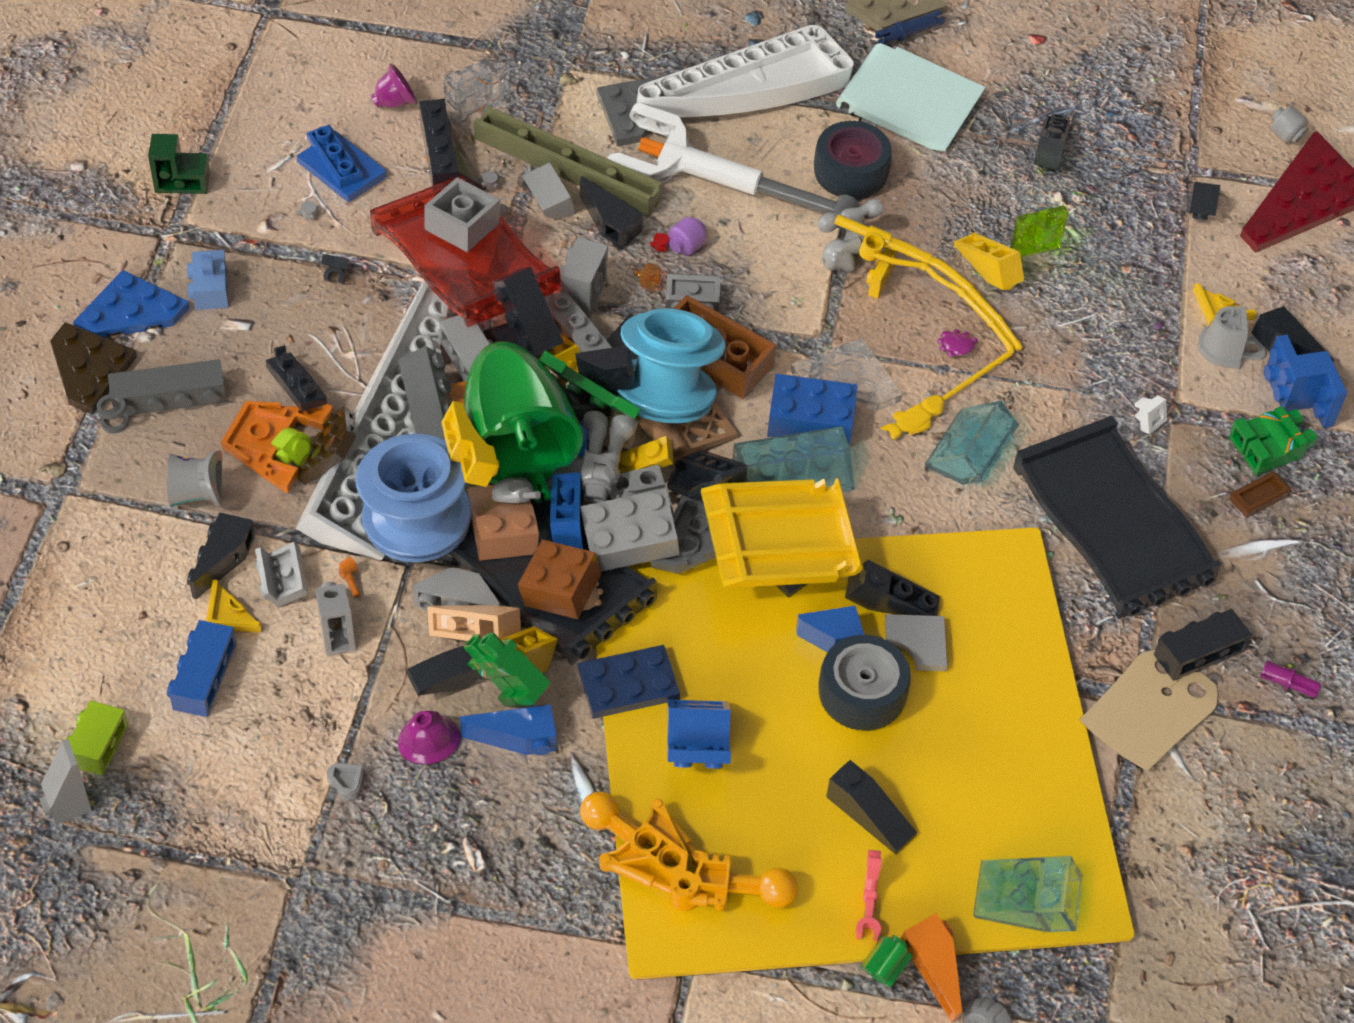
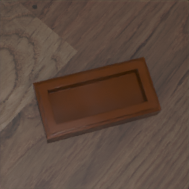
M1273 471L1232 492L1229 500L1248 518L1287 498L1292 490Z

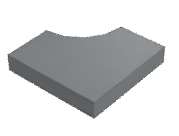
M885 614V640L907 652L914 661L916 670L946 671L947 655L944 616Z

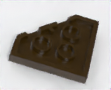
M64 322L50 340L68 404L90 414L97 410L98 401L110 393L108 374L126 372L137 357L135 349L67 322Z
M343 406L337 411L331 410L322 423L325 427L312 440L311 446L313 449L310 454H306L299 464L301 470L296 479L306 485L345 459L356 438V433L353 432L355 423L351 419L354 416L353 411Z

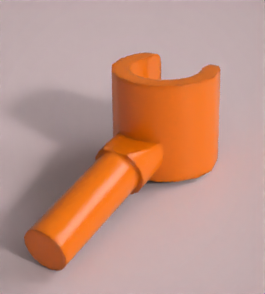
M348 557L339 563V574L348 582L353 597L358 598L360 593L353 574L358 572V566L352 557Z

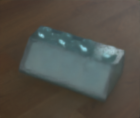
M842 426L734 443L732 460L746 464L748 469L746 482L814 479L816 484L825 479L826 487H829L838 478L843 492L854 490L850 448Z

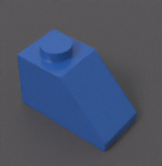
M856 606L798 614L797 636L826 652L835 643L844 638L859 634L864 635Z

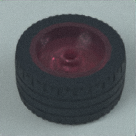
M849 120L832 124L820 134L816 144L814 155V174L816 180L821 187L835 196L849 195L855 199H861L874 195V193L883 188L890 172L892 159L891 143L884 132L866 122Z

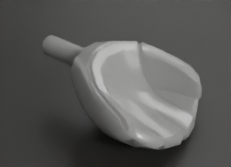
M505 477L498 481L492 490V499L496 502L524 503L530 499H539L541 497V493L533 491L532 484L523 477Z
M977 998L975 1001H968L963 1013V1023H1012L1005 1007L1000 1003H996L995 1000L988 998Z

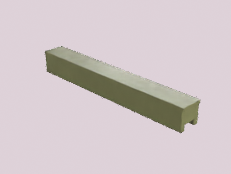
M490 106L485 108V114L480 119L476 118L474 120L473 139L538 168L550 162L558 177L580 186V178L583 176L610 194L617 196L629 206L636 208L645 216L649 217L662 201V182Z

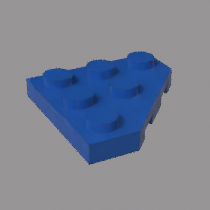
M122 270L73 321V325L108 338L107 334L122 331L124 335L146 331L145 327L161 324L162 328L174 326L190 309L189 302Z

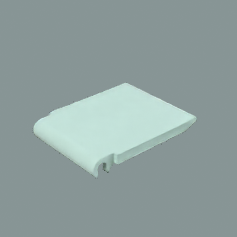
M876 44L837 99L836 105L840 108L842 103L846 102L850 106L849 114L855 112V115L929 149L946 151L984 92L985 87L899 47L893 49L884 44Z

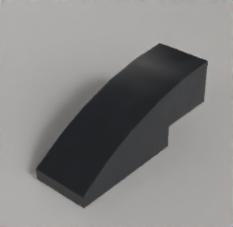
M464 646L424 660L408 668L406 671L417 696L470 688L474 680L486 678H483L477 670H473L468 665L472 656L463 648Z

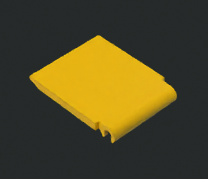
M838 478L829 487H826L825 479L816 484L814 479L723 483L701 489L723 588L836 582L838 577L854 576L863 570L846 501Z

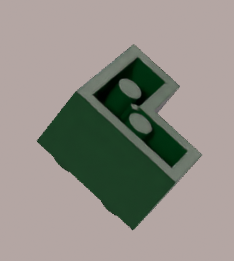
M152 134L148 159L154 192L207 194L210 176L208 154L181 153L178 134Z

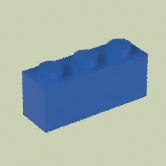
M199 620L195 631H190L187 640V651L185 655L180 656L177 664V676L175 680L171 679L167 689V697H170L173 710L208 717L237 644L234 627Z

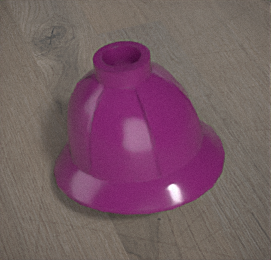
M390 63L388 71L378 80L375 86V93L371 94L374 104L378 108L381 106L397 108L407 103L418 104L410 85L401 71L393 63Z
M420 711L412 716L401 730L398 737V748L401 755L412 763L434 764L448 758L455 752L461 741V733L457 724L449 717L443 716L437 711Z

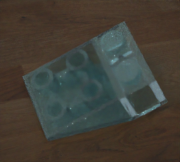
M1071 856L981 860L973 916L978 919L1043 932L1076 931L1083 875Z

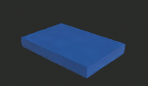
M335 130V133L362 171L364 180L339 188L312 146L297 155V162L349 203L387 177V170Z

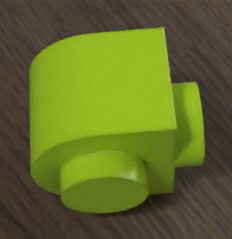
M294 428L283 429L271 442L278 450L276 456L288 465L293 463L299 466L301 460L306 454L310 453L312 448L310 437Z

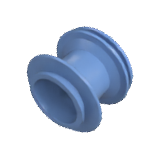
M416 433L392 437L373 447L363 457L358 466L356 488L364 502L362 509L363 527L375 548L392 559L415 563L440 558L455 549L468 532L472 510L468 493L465 490L467 483L464 481L461 463L449 459L445 440L428 434Z

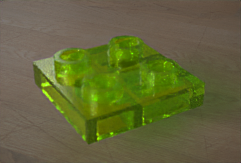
M1065 205L1018 216L1010 248L1019 251L1021 258L1060 248L1069 214Z

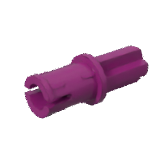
M1269 660L1266 661L1260 678L1285 687L1284 690L1286 691L1288 688H1291L1313 698L1318 695L1321 688L1319 682L1295 673V668L1290 670Z

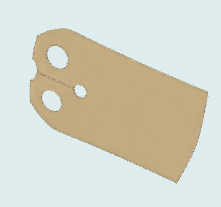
M1155 650L1141 653L1108 691L1079 719L1108 747L1146 771L1189 731L1213 712L1218 698L1217 685L1201 672H1194L1174 681L1168 674L1158 672L1155 668L1157 659L1153 655ZM1191 683L1201 684L1206 690L1205 696L1202 698L1191 696L1187 690L1188 685ZM1167 687L1171 689L1172 695H1163L1162 688Z

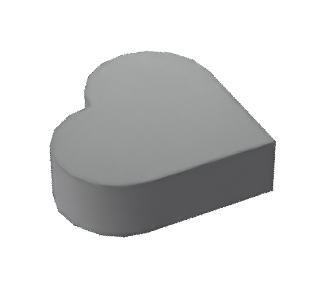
M335 763L328 768L327 781L330 786L337 789L340 798L353 800L359 796L365 772L364 765Z

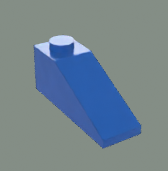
M580 472L552 475L550 526L552 542L583 549Z
M551 704L460 716L462 738L524 755H545L556 751V730Z

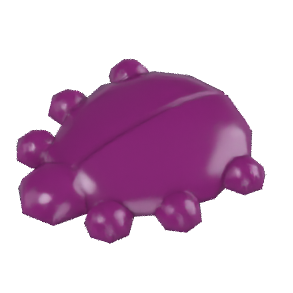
M955 329L953 333L948 330L943 331L941 334L942 338H939L937 341L939 344H943L940 346V350H946L948 352L947 355L952 357L971 352L978 339L975 337L971 338L968 331L960 333L958 329Z

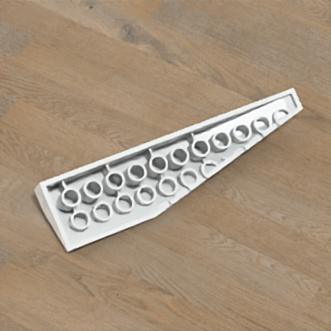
M429 274L425 277L353 412L354 416L351 419L355 423L353 432L356 433V438L344 460L322 474L296 526L297 530L321 544L377 560H382L385 556L375 548L363 527L362 509L364 502L356 488V473L363 457L379 443L392 437L415 434L398 359L424 346L441 354L439 321L444 320L447 316L451 288Z

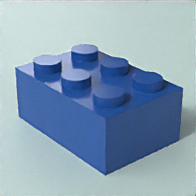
M775 374L767 437L849 448L858 384Z

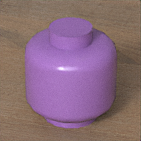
M685 217L670 228L668 232L669 245L674 252L689 256L706 243L707 229L699 219Z

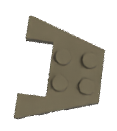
M848 0L846 4V11L876 31L891 27L895 22H906L936 10L945 13L947 9V4L941 0H922L916 5L911 4L907 0Z

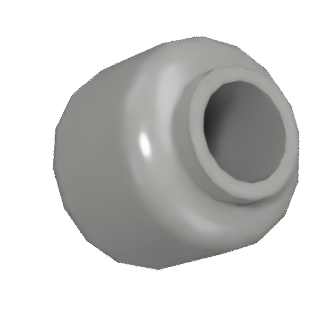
M1289 106L1285 109L1280 107L1271 116L1273 122L1270 129L1284 143L1298 142L1309 129L1306 127L1308 119L1294 106Z

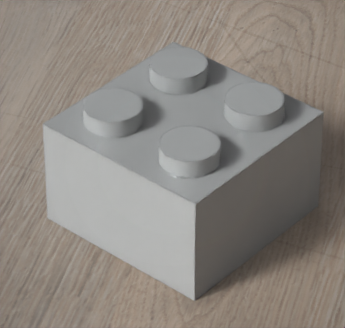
M458 177L425 205V230L466 252L471 250L500 224V199Z
M578 237L574 246H570L567 250L565 265H560L556 280L560 284L556 296L568 292L590 319L607 283L608 245Z

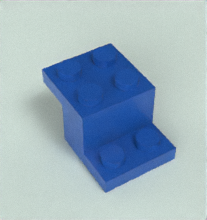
M1288 335L1277 336L1274 346L1270 350L1267 365L1264 366V377L1266 381L1270 382L1275 401L1279 402L1285 411L1313 408L1314 415L1319 419L1323 429L1334 427L1347 391L1328 351L1296 355Z
M667 699L668 762H674L675 767L681 768L692 767V763H705L706 768H723V764H730L731 709L728 701Z

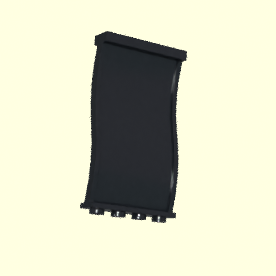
M1109 416L1018 450L1013 469L1018 476H1023L1041 508L1092 568L1116 608V617L1121 619L1128 615L1130 617L1135 616L1148 607L1160 606L1175 596H1185L1191 590L1200 586L1207 587L1217 579L1221 563L1219 560L1214 561L1190 522L1142 470L1117 430V421L1113 416Z
M542 493V503H537L530 499L539 532L538 546L542 539L552 542L550 526L551 497L545 502ZM472 520L463 541L448 553L471 572L479 573L489 589L506 607L520 608V621L528 628L535 626L557 638L558 641L555 649L567 657V662L571 666L579 659L586 658L594 647L610 639L618 628L629 624L637 613L644 608H649L657 598V581L653 577L647 580L628 566L601 571V576L598 580L599 585L596 588L603 590V594L599 595L602 604L588 610H582L579 618L574 619L525 606L518 583L534 555L479 561ZM583 526V549L589 551Z

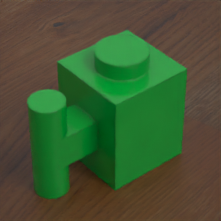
M893 935L891 938L881 936L859 968L883 986L891 988L913 955L908 952V944L897 936Z

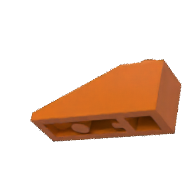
M937 913L905 930L900 939L908 944L909 947L907 949L913 955L911 958L952 1023L962 1013L955 945L952 938L953 931L947 921L941 920Z

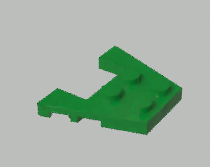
M544 351L539 359L546 367L566 382L565 388L578 396L581 392L590 396L589 402L597 408L603 410L606 406L635 419L640 411L638 407L622 397L613 395L569 368L565 362L547 351Z

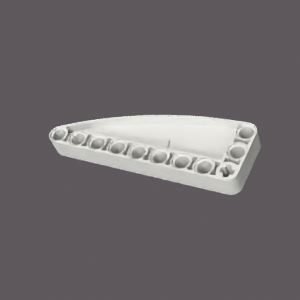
M809 25L642 84L638 88L637 103L645 104L678 115L679 117L714 116L767 109L811 99L845 88L850 82L854 63L852 58L822 27Z

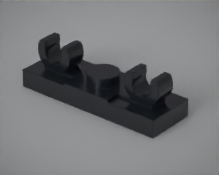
M286 346L274 348L275 357L266 360V368L300 411H307L327 404V396L291 352L286 353Z

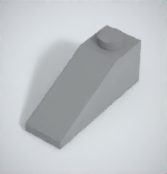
M65 739L61 741L41 783L45 796L39 798L45 816L52 814L55 825L92 812L76 758L69 740Z

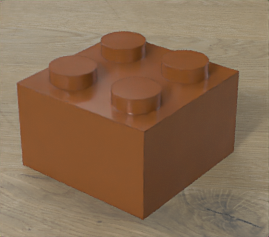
M542 539L518 583L524 605L578 619L601 576L596 553Z

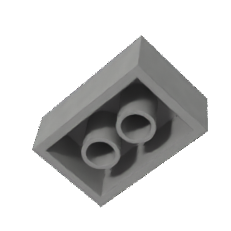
M666 488L580 506L589 551L596 553L601 571L680 555L678 538Z

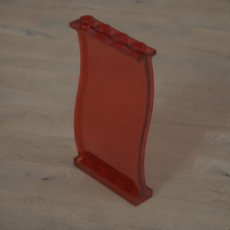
M458 176V178L466 182V180L462 176ZM457 177L370 210L372 232L376 236L383 234L404 253L433 292L451 310L464 319L467 328L505 313L503 305L494 294L495 287L493 281L518 269L532 268L544 297L561 290L560 268L558 266L550 268L539 260L522 243L501 215L500 224L468 252L425 230V205Z

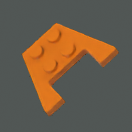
M245 401L221 441L222 449L281 491L288 493L299 474L298 468L275 461L278 450L271 442L283 429L294 428L297 423L323 431L325 427L322 424L323 420L333 410V406L325 404L322 405V408L316 407L301 412L295 406H281V402Z

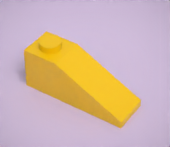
M975 232L954 241V247L987 283L1001 290H1009L1015 284L1024 281L1019 251Z

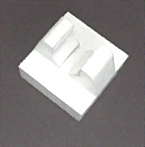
M1158 395L1153 399L1142 397L1135 403V407L1140 408L1135 417L1140 421L1141 431L1150 434L1167 421L1165 398Z

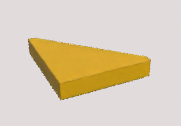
M1200 283L1194 284L1193 292L1208 325L1211 324L1220 309L1228 306L1241 307L1236 305V301L1218 292L1215 295L1203 289ZM1246 309L1247 321L1255 320L1257 315L1255 309Z
M212 580L206 621L234 627V632L261 633V623L256 621L246 611V608L218 583V580Z

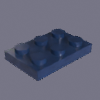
M664 645L577 663V670L592 719L667 703V699L680 700V691Z

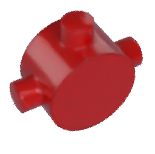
M656 233L653 237V242H650V247L659 252H666L670 241L668 235Z

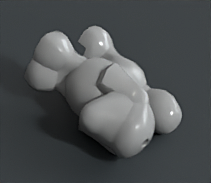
M871 199L860 207L847 208L841 213H826L820 217L818 228L825 233L835 230L838 225H835L834 222L838 214L865 225L863 222L864 218L873 219L883 214V205L879 199ZM846 229L847 233L844 240L834 239L825 246L822 255L824 266L828 270L842 269L848 273L854 271V255L859 254V248L865 236Z

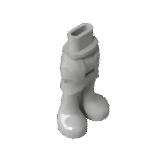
M590 411L584 415L582 422L583 427L589 430L588 452L585 451L581 481L582 490L584 491L583 500L590 503H599L606 501L607 495L611 494V489L618 483L620 476L618 468L621 460L620 453L624 443L633 436L636 423L626 415L613 417L610 425L607 453L601 454L604 439L607 435L608 419L601 412Z

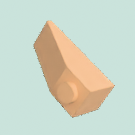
M498 605L428 607L429 636L468 641L474 634H480L483 638L488 633L494 632L502 640L504 637L521 631L520 608Z

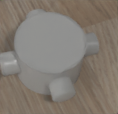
M486 172L481 175L483 188L485 187L487 190L499 188V174Z
M305 201L301 205L298 215H302L306 220H314L317 216V211L321 209L314 202Z

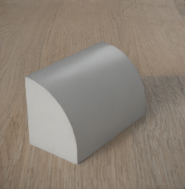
M550 162L522 175L547 217L561 219L575 214L571 197Z

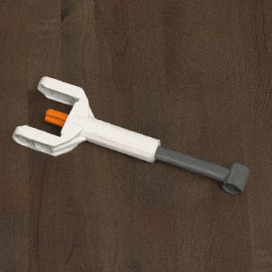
M636 103L629 114L631 120L640 128L668 137L665 144L645 137L640 140L638 151L658 157L657 165L621 153L610 154L607 157L609 160L662 182L661 184L669 181L678 172L683 171L752 195H756L759 191L824 214L829 212L841 213L847 208H857L860 206L859 202L849 195H840L837 201L765 178L763 177V171L692 148L686 136V129L678 115L641 103ZM840 226L837 227V228H839V229L846 230V229L843 228V227H840Z

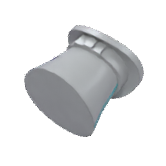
M212 451L207 458L203 459L169 454L167 496L171 507L203 499L206 501L213 500L216 507H221L223 462L221 451Z

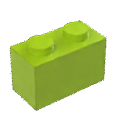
M90 700L86 709L79 713L76 728L73 734L69 735L66 739L69 740L80 770L101 776L104 775L128 728L124 709Z

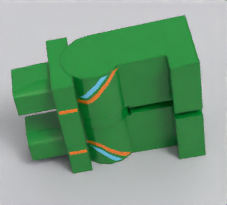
M1280 406L1275 408L1274 411L1265 412L1257 418L1247 421L1244 418L1235 420L1229 438L1240 454L1244 455L1245 461L1254 474L1259 476L1294 460L1303 459L1305 450L1315 446L1317 435L1312 429L1299 430L1298 427L1302 425L1303 418L1297 409L1285 411Z
M494 632L488 633L483 638L480 634H474L463 647L472 656L468 665L473 670H477L483 678L490 679L502 692L497 699L504 707L534 705L551 682L522 652L514 650L518 645L512 639L500 640Z

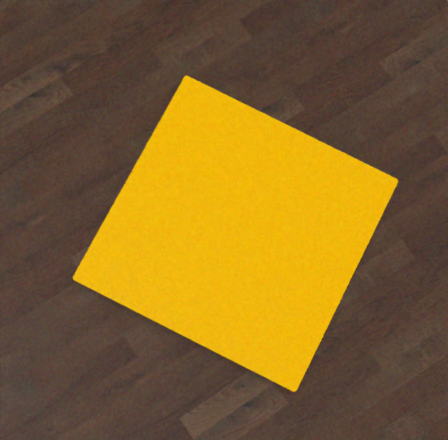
M1038 528L855 538L862 564L870 560L940 596L937 616H944L946 671L916 670L912 658L907 652L901 650L909 663L911 676L906 704L900 715L891 724L870 731L847 728L837 723L827 714L820 701L818 689L820 670L827 652L796 634L798 614L856 606L864 634L878 636L885 640L884 619L885 614L888 613L871 611L846 599L845 593L848 576L838 577L836 582L810 583L788 598L776 585L723 588L716 558L680 574L652 568L651 561L628 566L647 580L653 577L657 581V598L649 608H644L637 613L629 624L618 628L610 639L596 646L597 659L664 645L680 691V700L728 701L731 709L729 741L731 761L730 764H723V768H706L705 763H692V767L681 768L675 767L674 762H668L667 703L604 716L603 725L610 794L618 804L619 814L637 828H640L651 814L652 800L661 799L668 813L692 841L691 845L696 851H707L708 860H712L716 852L719 854V861H723L725 855L729 854L731 861L730 873L762 876L769 869L780 867L789 870L796 878L798 884L796 898L789 905L782 908L768 906L761 899L760 895L728 892L727 903L723 911H717L714 905L707 904V906L696 905L691 910L680 911L672 905L670 894L653 886L648 888L619 875L628 973L631 979L864 962L878 942L873 941L874 932L869 928L863 929L861 939H857L855 934L857 923L865 917L863 892L865 888L868 850L881 851L882 858L877 886L876 903H874L873 918L881 925L879 939L881 936L891 938L893 935L901 938L905 930L937 913L941 920H946L953 931L952 938L956 955L1129 942L1133 939L1134 929L1087 728L1079 721L1083 716V711L1044 544ZM849 760L854 762L877 782L917 832L916 836L897 855L826 797L829 778ZM615 835L617 850L625 841ZM645 844L641 847L644 849H650L654 846L650 844ZM688 853L687 871L695 874L698 866L692 864V857ZM669 862L665 865L668 867H675L678 864L674 862Z

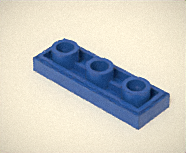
M330 124L306 133L307 140L339 188L364 180L362 171Z

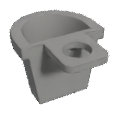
M1228 306L1220 309L1211 324L1200 333L1198 340L1199 351L1207 361L1216 366L1239 369L1241 359L1263 360L1265 357V347L1255 337L1248 336L1246 307ZM1251 343L1256 345L1259 349L1258 352L1251 353L1244 349L1245 344Z

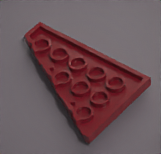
M1318 131L1314 132L1242 228L1240 237L1257 253L1354 211V168Z

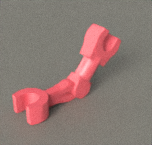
M868 850L865 888L863 892L865 917L857 923L855 931L857 939L862 938L863 929L869 928L874 932L873 941H878L881 933L880 923L873 918L874 903H876L878 878L881 869V851Z

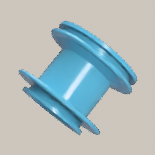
M669 308L650 310L633 316L624 322L621 327L622 341L632 352L638 355V358L633 360L636 387L614 390L615 396H620L640 409L637 414L638 416L656 422L686 423L704 417L710 411L717 397V388L713 380L700 369L701 366L718 360L724 354L726 343L720 332L703 318L693 313Z

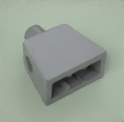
M326 582L315 590L326 656L356 651L351 610L345 585ZM331 620H340L342 627L338 630H333Z

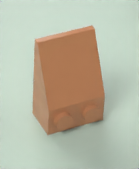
M495 485L466 488L472 510L471 520L479 561L535 554L538 548L539 532L530 500L524 503L496 502L492 499V490Z

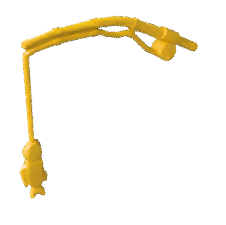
M838 214L834 222L835 225L865 236L859 248V254L863 259L867 261L879 259L890 264L915 267L926 271L934 280L954 290L987 325L992 328L1005 345L1006 353L944 396L932 395L906 411H897L893 414L896 423H889L881 427V430L890 432L892 440L900 437L902 432H909V435L925 431L931 427V418L943 413L944 401L1010 358L1014 350L1020 351L1023 346L1007 326L1002 316L987 303L974 286L941 259L907 242L892 237V233L872 225L868 227ZM883 247L889 248L920 262L892 258L881 254ZM930 266L935 267L936 269L947 275L957 285L950 283L944 278H942Z

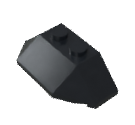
M699 450L677 460L675 464L676 469L671 473L667 488L688 498L703 500L702 488L723 483H744L747 479L748 469L745 463L705 450Z

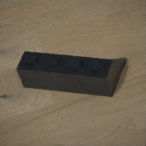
M445 99L419 101L420 124L433 196L440 193L457 177L484 191L485 187L483 188L482 181L453 131L447 115Z

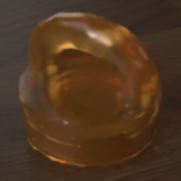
M647 263L643 270H634L633 275L640 278L642 289L653 291L660 282L661 269L658 265Z

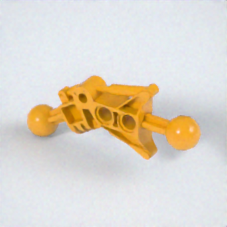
M592 792L584 798L580 806L579 813L581 819L588 828L595 831L609 829L625 841L617 850L600 855V869L604 872L612 871L648 888L653 886L670 894L672 905L680 911H688L696 905L707 906V904L714 905L717 911H723L727 903L728 892L760 895L761 899L768 906L774 908L786 907L796 898L798 884L796 878L789 870L780 867L771 868L762 876L730 873L731 861L729 854L725 855L723 861H719V854L716 852L712 860H708L707 851H696L691 845L692 841L668 813L661 799L652 800L651 814L640 828H637L619 814L616 800L611 794L606 792ZM645 844H650L654 847L650 849H644L641 846ZM688 853L692 857V864L698 866L695 874L687 871ZM669 862H674L678 865L675 867H668L665 864Z

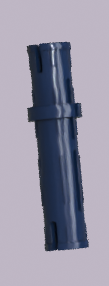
M936 10L906 22H895L891 27L877 30L875 38L883 37L877 43L885 45L895 40L902 41L909 35L943 25L944 16L937 17L943 13L940 10Z

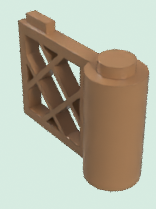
M715 401L710 409L712 416L705 415L698 419V421L708 424L706 430L692 426V421L688 422V424L663 423L643 417L639 418V425L650 441L667 436L672 441L674 463L672 465H675L677 460L699 450L735 440L738 434ZM712 425L720 427L726 433L717 434L711 432L710 428ZM691 433L701 436L703 440L692 443L687 434Z

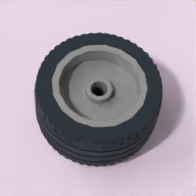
M859 634L838 641L827 652L820 670L818 689L819 698L824 710L837 723L850 729L870 731L891 724L900 715L907 701L911 683L909 663L896 645L878 636Z

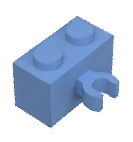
M224 250L192 252V263H187L188 279H192V283H188L189 300L194 299L196 310L228 308L227 265Z

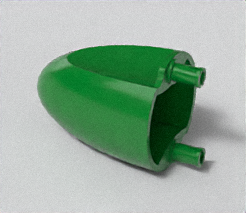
M505 341L491 343L484 347L472 362L464 395V407L468 418L481 438L488 445L494 446L496 459L499 460L498 472L496 476H492L489 482L496 484L505 477L526 478L532 484L533 491L542 493L546 502L551 497L546 479L552 477L554 470L559 467L568 466L576 458L583 443L581 427L561 386L537 357L515 343ZM541 497L533 499L537 503H542Z

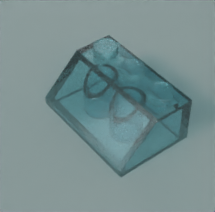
M1002 400L962 408L925 465L928 469L962 485L981 483L988 478L991 468L1000 459L1003 449L1012 440L1019 424Z

